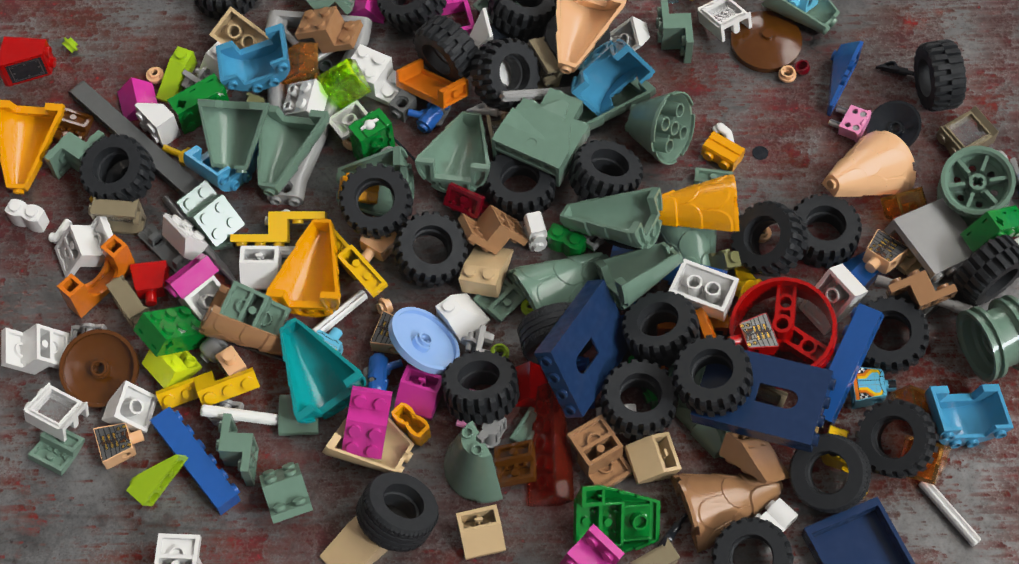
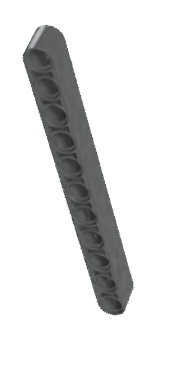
M82 80L68 91L70 97L89 115L94 116V119L109 133L125 134L136 139L152 156L156 169L154 173L181 197L199 184L193 176L86 82Z

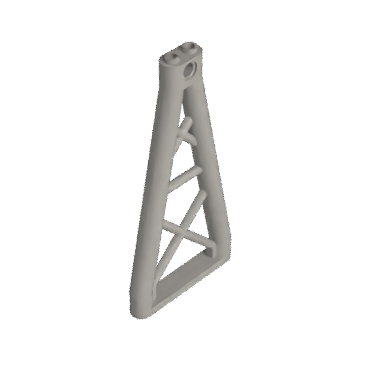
M269 11L265 28L282 23L286 39L306 62L290 71L288 76L278 86L267 89L268 103L278 106L283 110V104L285 103L284 84L312 67L330 86L324 111H327L330 117L339 112L347 92L329 75L323 76L320 74L317 63L333 52L323 54L320 52L312 57L287 30L288 27L298 28L305 12ZM341 15L345 22L361 20L363 24L354 49L346 50L335 74V77L349 89L353 79L343 75V69L360 44L367 47L371 34L372 20L363 16ZM330 124L325 128L308 156L299 165L298 171L282 191L273 197L267 196L271 204H286L293 207L303 204L308 180L332 128Z

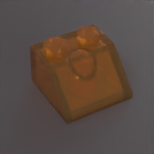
M299 42L288 48L290 72L281 84H292L311 79L318 80V43Z

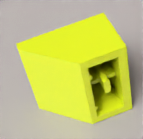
M149 349L142 361V365L163 388L188 380L202 368L201 364L189 351L156 357Z

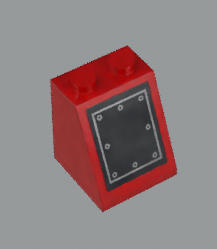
M4 36L0 49V76L5 86L10 87L52 75L53 68L56 67V57L53 56L52 48L49 47L46 39Z

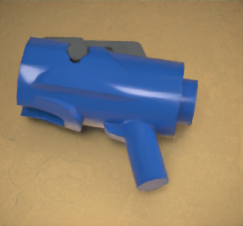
M429 102L427 108L421 111L408 109L407 116L418 118L416 121L417 128L423 133H430L435 126H442L452 106L443 109Z
M375 353L373 356H370L369 366L363 369L364 377L366 378L365 387L387 391L389 384L388 375H390L391 370L403 366L402 360L399 359L388 363L389 359L383 353Z

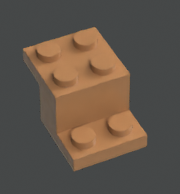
M336 6L310 9L305 11L295 36L297 40L314 38L322 54L354 49L363 24L361 20L345 22Z
M491 204L477 221L463 213L458 218L461 225L460 228L463 229L466 235V240L473 245H479L487 253L490 251L497 255L509 239L513 243L517 244L518 242L523 246L529 241L517 219Z
M917 269L910 272L905 279L899 277L890 281L886 294L889 298V295L897 296L907 291L911 301L917 305V309L924 310L954 297L958 290L955 284L949 285L948 283L940 285L935 290L926 270L920 272Z
M602 414L567 434L568 440L578 453L577 463L592 485L613 487L633 475L631 467L622 456V443Z

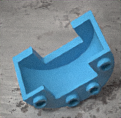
M282 23L265 28L268 40L243 49H239L233 41L216 46L220 82L230 90L259 93L265 89L278 86L288 76L290 61L285 29Z
M617 39L616 42L610 40L596 48L578 68L580 70L578 76H574L572 80L571 93L583 101L597 116H600L614 108L611 98L615 94H619L628 83L633 82L638 77L639 82L642 84L653 76L655 70L624 40Z
M257 142L247 173H235L236 169H231L229 166L218 171V168L211 167L208 151L201 155L202 148L197 145L183 154L184 163L189 169L224 192L236 191L241 185L251 180L253 173L257 169L259 142Z
M982 384L972 393L949 394L948 386H930L925 392V399L932 420L938 428L936 433L939 435V442L950 446L951 449L965 445L968 448L976 447L980 442L993 438H1003L1007 436L1006 432L1014 428L999 384Z

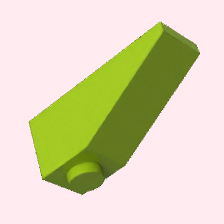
M177 46L168 62L156 96L157 100L168 103L167 99L181 92L184 87L181 83L185 77L182 72L186 69L192 73L197 66L193 51Z
M176 454L132 478L129 483L130 486L126 491L141 505L153 506L187 461L188 457Z

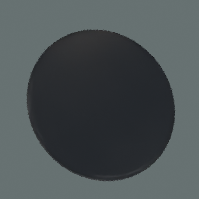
M757 146L753 149L752 154L756 159L763 160L767 158L768 150L763 146Z

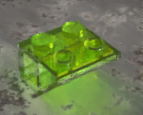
M347 58L317 76L325 93L340 109L372 92L355 59Z

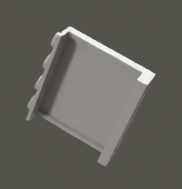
M943 198L893 219L884 229L888 236L896 232L930 275V281L934 283L940 281L945 275L949 277L954 274L963 262L973 254L960 235L968 228V225L958 213L954 212L946 204Z

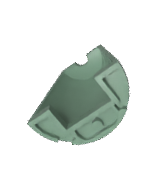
M764 0L761 4L763 7L823 35L838 21L836 17L840 13L830 0H819L818 4L808 12L802 11L786 0Z
M198 99L197 103L211 167L218 168V171L229 166L231 169H236L235 173H247L270 108V103Z
M395 146L338 168L336 182L339 184L341 176H346V173L350 172L356 173V168L359 166L363 169L366 168L368 163H372L373 166H377V163H383L384 167L390 165L407 180L414 200L412 165L407 163L406 158H408V154L401 146ZM379 186L377 204L372 205L358 202L361 212L382 216L394 204L393 193L389 188ZM337 191V193H336V199H337V202H338V205H339L340 199L337 198V197H338V191Z
M665 242L654 244L649 249L640 248L601 259L594 263L600 279L605 280L617 308L624 310L684 261L680 252L675 251L672 246L669 247Z
M471 421L455 437L446 451L444 457L445 476L450 487L462 498L477 501V503L496 502L503 499L493 458L486 444L476 441L479 431L473 421Z

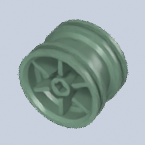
M986 146L962 148L946 161L942 169L937 187V200L943 198L946 204L954 212L958 213L969 227L987 211L1008 207L1016 185L1013 166L1002 153ZM975 166L976 171L971 172L969 167ZM992 172L995 176L988 178L987 174ZM954 178H960L961 182L955 183ZM995 190L998 192V195L993 196L990 192ZM961 195L964 201H959L957 197ZM982 203L983 206L979 208L975 204Z
M1005 295L992 300L986 311L981 307L974 306L958 314L956 332L960 348L973 372L981 380L992 382L1000 379L1007 374L1008 367L1019 370V300L1016 297Z

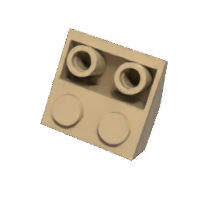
M669 432L647 436L624 447L636 484L669 479L682 469Z
M496 504L456 513L466 560L506 551Z

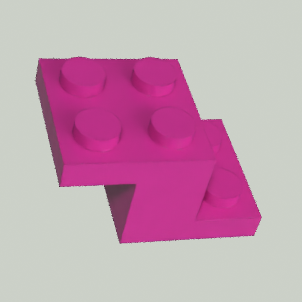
M352 385L342 444L343 451L361 457L382 459L393 392Z
M593 524L585 535L566 553L560 564H617L625 553Z

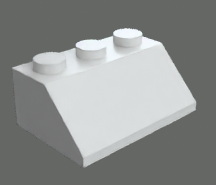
M683 259L684 262L681 264L669 291L675 292V295L679 293L689 299L695 310L702 307L708 316L724 322L732 305L739 278Z

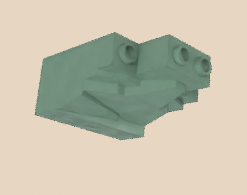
M553 88L548 90L541 104H538L535 100L523 98L515 109L512 108L492 137L493 158L497 154L500 155V153L508 155L555 176L556 186L560 187L570 170L577 149L585 144L590 135V126L584 121H578L583 112V101Z

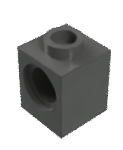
M403 89L389 103L391 116L404 123L410 117L407 116L408 109L416 110L418 108L416 97Z

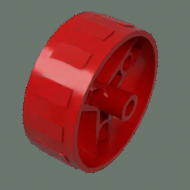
M771 278L752 286L739 298L730 318L729 336L735 335L736 327L754 305L764 299L776 296L772 328L779 343L778 350L781 352L790 351L811 366L826 369L829 361L833 360L834 350L838 344L836 315L827 297L812 284L797 278ZM797 297L810 301L826 315L832 329L828 346L795 326ZM785 303L790 304L789 307H782ZM794 336L800 340L799 345L794 344ZM812 347L813 350L807 352L804 350V348Z

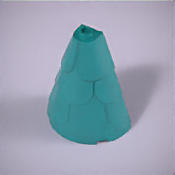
M290 319L279 329L283 361L286 363L288 386L290 387L293 412L296 420L299 423H314L316 421L315 418L323 417V419H326L347 408L350 403L352 385L366 386V378L361 370L344 358L339 351L326 343L322 336L299 319Z

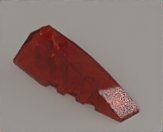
M548 382L538 386L534 410L537 413V417L532 424L536 457V481L527 483L528 506L530 507L561 506L574 501L572 455L570 441L567 438L566 419Z

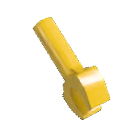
M166 144L163 145L162 150L178 157L179 164L186 166L183 154L191 148L187 147L180 151Z

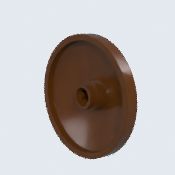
M773 11L752 12V28L749 29L742 22H739L740 31L737 34L731 33L730 45L735 58L745 67L757 72L774 73L779 72L783 66H791L799 57L802 48V35L797 25L791 19Z
M106 329L90 330L75 337L65 348L59 363L60 381L68 395L82 402H88V407L106 408L108 401L124 381L136 385L139 376V359L132 344L120 334Z

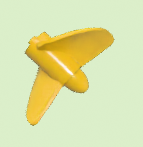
M743 266L734 268L735 276L739 278L734 296H737L739 300L749 288L762 280L760 278L755 279L753 274Z

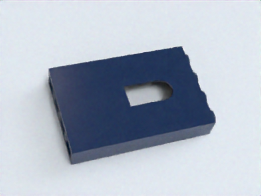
M604 279L586 282L534 352L566 418L583 417L602 390L606 376L610 375L611 370L620 364L629 350L622 333L623 319ZM591 338L597 354L584 373H580L577 369L576 360Z
M744 350L750 358L754 379L750 396H745L746 402L742 406L738 404V410L733 413L731 410L727 411L725 416L715 414V417H708L707 413H704L702 416L697 414L695 409L690 413L693 423L812 453L813 447H817L820 434L817 433L819 427L823 428L825 422L823 413L830 406L831 397H829L830 390L834 391L836 379H834L832 370ZM718 363L706 365L700 386L710 389L720 387L731 378L732 370ZM760 383L793 391L798 397L797 404L792 408L786 409L755 401Z
M878 496L851 509L809 525L803 529L801 534L817 564H915Z

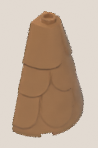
M221 284L201 321L198 332L211 338L255 348L260 352L283 356L280 335H274L220 314L221 306L230 290L229 287Z
M682 473L673 475L670 478L676 496H681L692 526L691 537L697 553L707 550L714 545L716 537H719L721 534L720 531L724 527H728L730 522L741 520L743 517H755L765 509L771 500L776 501L781 495V490H783L781 480L769 484H761L755 477L746 473H738L737 475Z

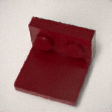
M453 182L448 185L443 202L451 210L460 211L466 216L475 219L481 216L490 205L489 202L484 201V196Z

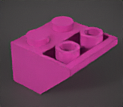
M407 364L400 380L394 408L403 402L414 410L415 415L432 420L443 394L442 376L421 371Z

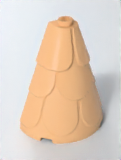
M556 0L557 65L562 73L570 74L577 70L593 51L595 44L605 34L610 24L625 7L627 0Z
M876 130L861 137L845 156L836 163L822 184L834 197L906 194L911 192L915 183L916 171L913 170L912 164L915 161L910 149L901 138L889 131Z

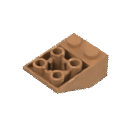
M732 432L725 434L719 455L725 458L726 462L741 468L743 473L752 475L761 484H769L790 478L789 472L769 442Z

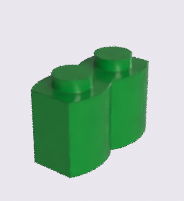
M553 223L546 237L547 246L551 250L564 253L567 257L584 254L586 251V238L582 234L569 231L561 224Z

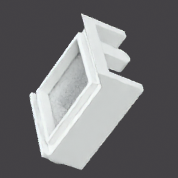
M713 0L697 8L699 23L722 42L725 41L724 29L730 26L731 31L735 34L740 31L739 22H742L749 29L752 28L751 12H746L733 0Z
M50 383L41 388L33 400L29 401L23 409L26 422L63 442L67 440L66 429L69 426L73 428L78 426V416L80 414L85 417L89 416L88 402H82L51 386Z

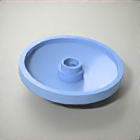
M405 307L398 310L391 318L388 332L393 346L408 363L417 369L430 374H443L446 367L453 363L455 358L460 357L459 345L453 332L441 319L432 313L416 307Z

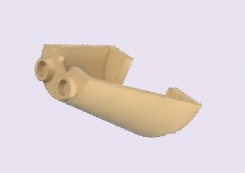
M346 417L322 451L325 455L384 473H402L405 468L402 464L403 462L408 463L413 453L410 451L415 444L388 417L381 460L361 457L343 451L342 444Z

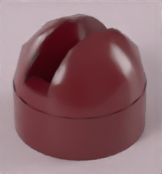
M807 60L797 61L795 64L796 72L802 76L807 75L810 71L809 62Z

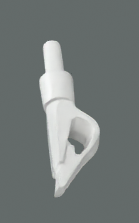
M480 103L466 111L481 113V115L490 114V116L494 117L501 116L503 113H509L499 111V109L488 108L485 103Z

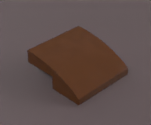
M65 108L63 119L52 142L58 143L69 131L84 141L92 126L94 116Z
M532 439L494 446L493 462L496 466L500 488L536 481V457Z

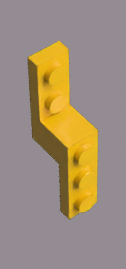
M268 212V234H230V242L236 243V247L247 246V243H254V246H266V243H273V246H285V243H290V221H292V224H304V221H312L313 219H327V212Z
M335 230L338 263L354 281L357 279L374 298L388 287L387 282L352 244L349 245Z
M252 367L217 381L213 372L209 371L155 392L162 410H165L169 406L173 408L197 398L200 399L202 405H213L259 388L260 385Z

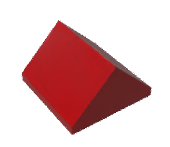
M529 361L515 367L520 392L516 407H549V382L541 366Z

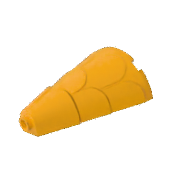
M0 100V162L6 187L13 190L12 193L24 195V192L29 191L63 119L65 112L64 104L45 103V107L17 106L10 100Z
M734 174L724 175L684 187L677 191L671 190L662 194L663 211H659V220H662V225L729 232L739 231L737 188Z
M322 218L311 221L296 242L295 248L283 263L282 268L267 288L266 295L270 296L273 301L291 308L290 313L305 317H325L332 315L334 310L339 309L341 292L338 276V248L335 228L331 219Z

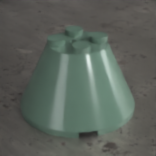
M673 91L637 104L633 103L630 107L628 121L625 124V131L629 132V135L658 162L672 165L677 162L676 159L680 155L683 156L692 140L695 128V114H692L691 108L694 105L693 101L687 93Z

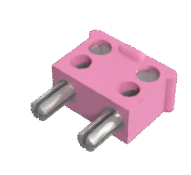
M838 105L836 112L842 113L845 116L842 122L830 119L828 125L838 128L839 135L855 140L857 143L869 123L872 112L871 110L867 111L851 105L849 109Z

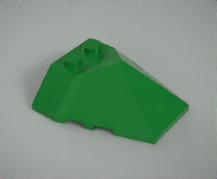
M605 485L581 486L574 499V545L593 524L624 553L634 549L639 550L658 542L660 536V500Z

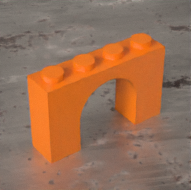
M115 234L100 246L105 256V263L100 273L92 281L84 284L71 273L57 285L68 308L80 318L85 316L109 293L106 284L121 275L126 278L131 273L130 264H136L128 245Z

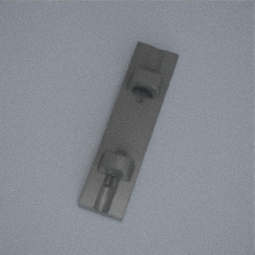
M152 223L137 234L138 238L161 261H167L169 268L174 273L190 262L189 259L184 258Z

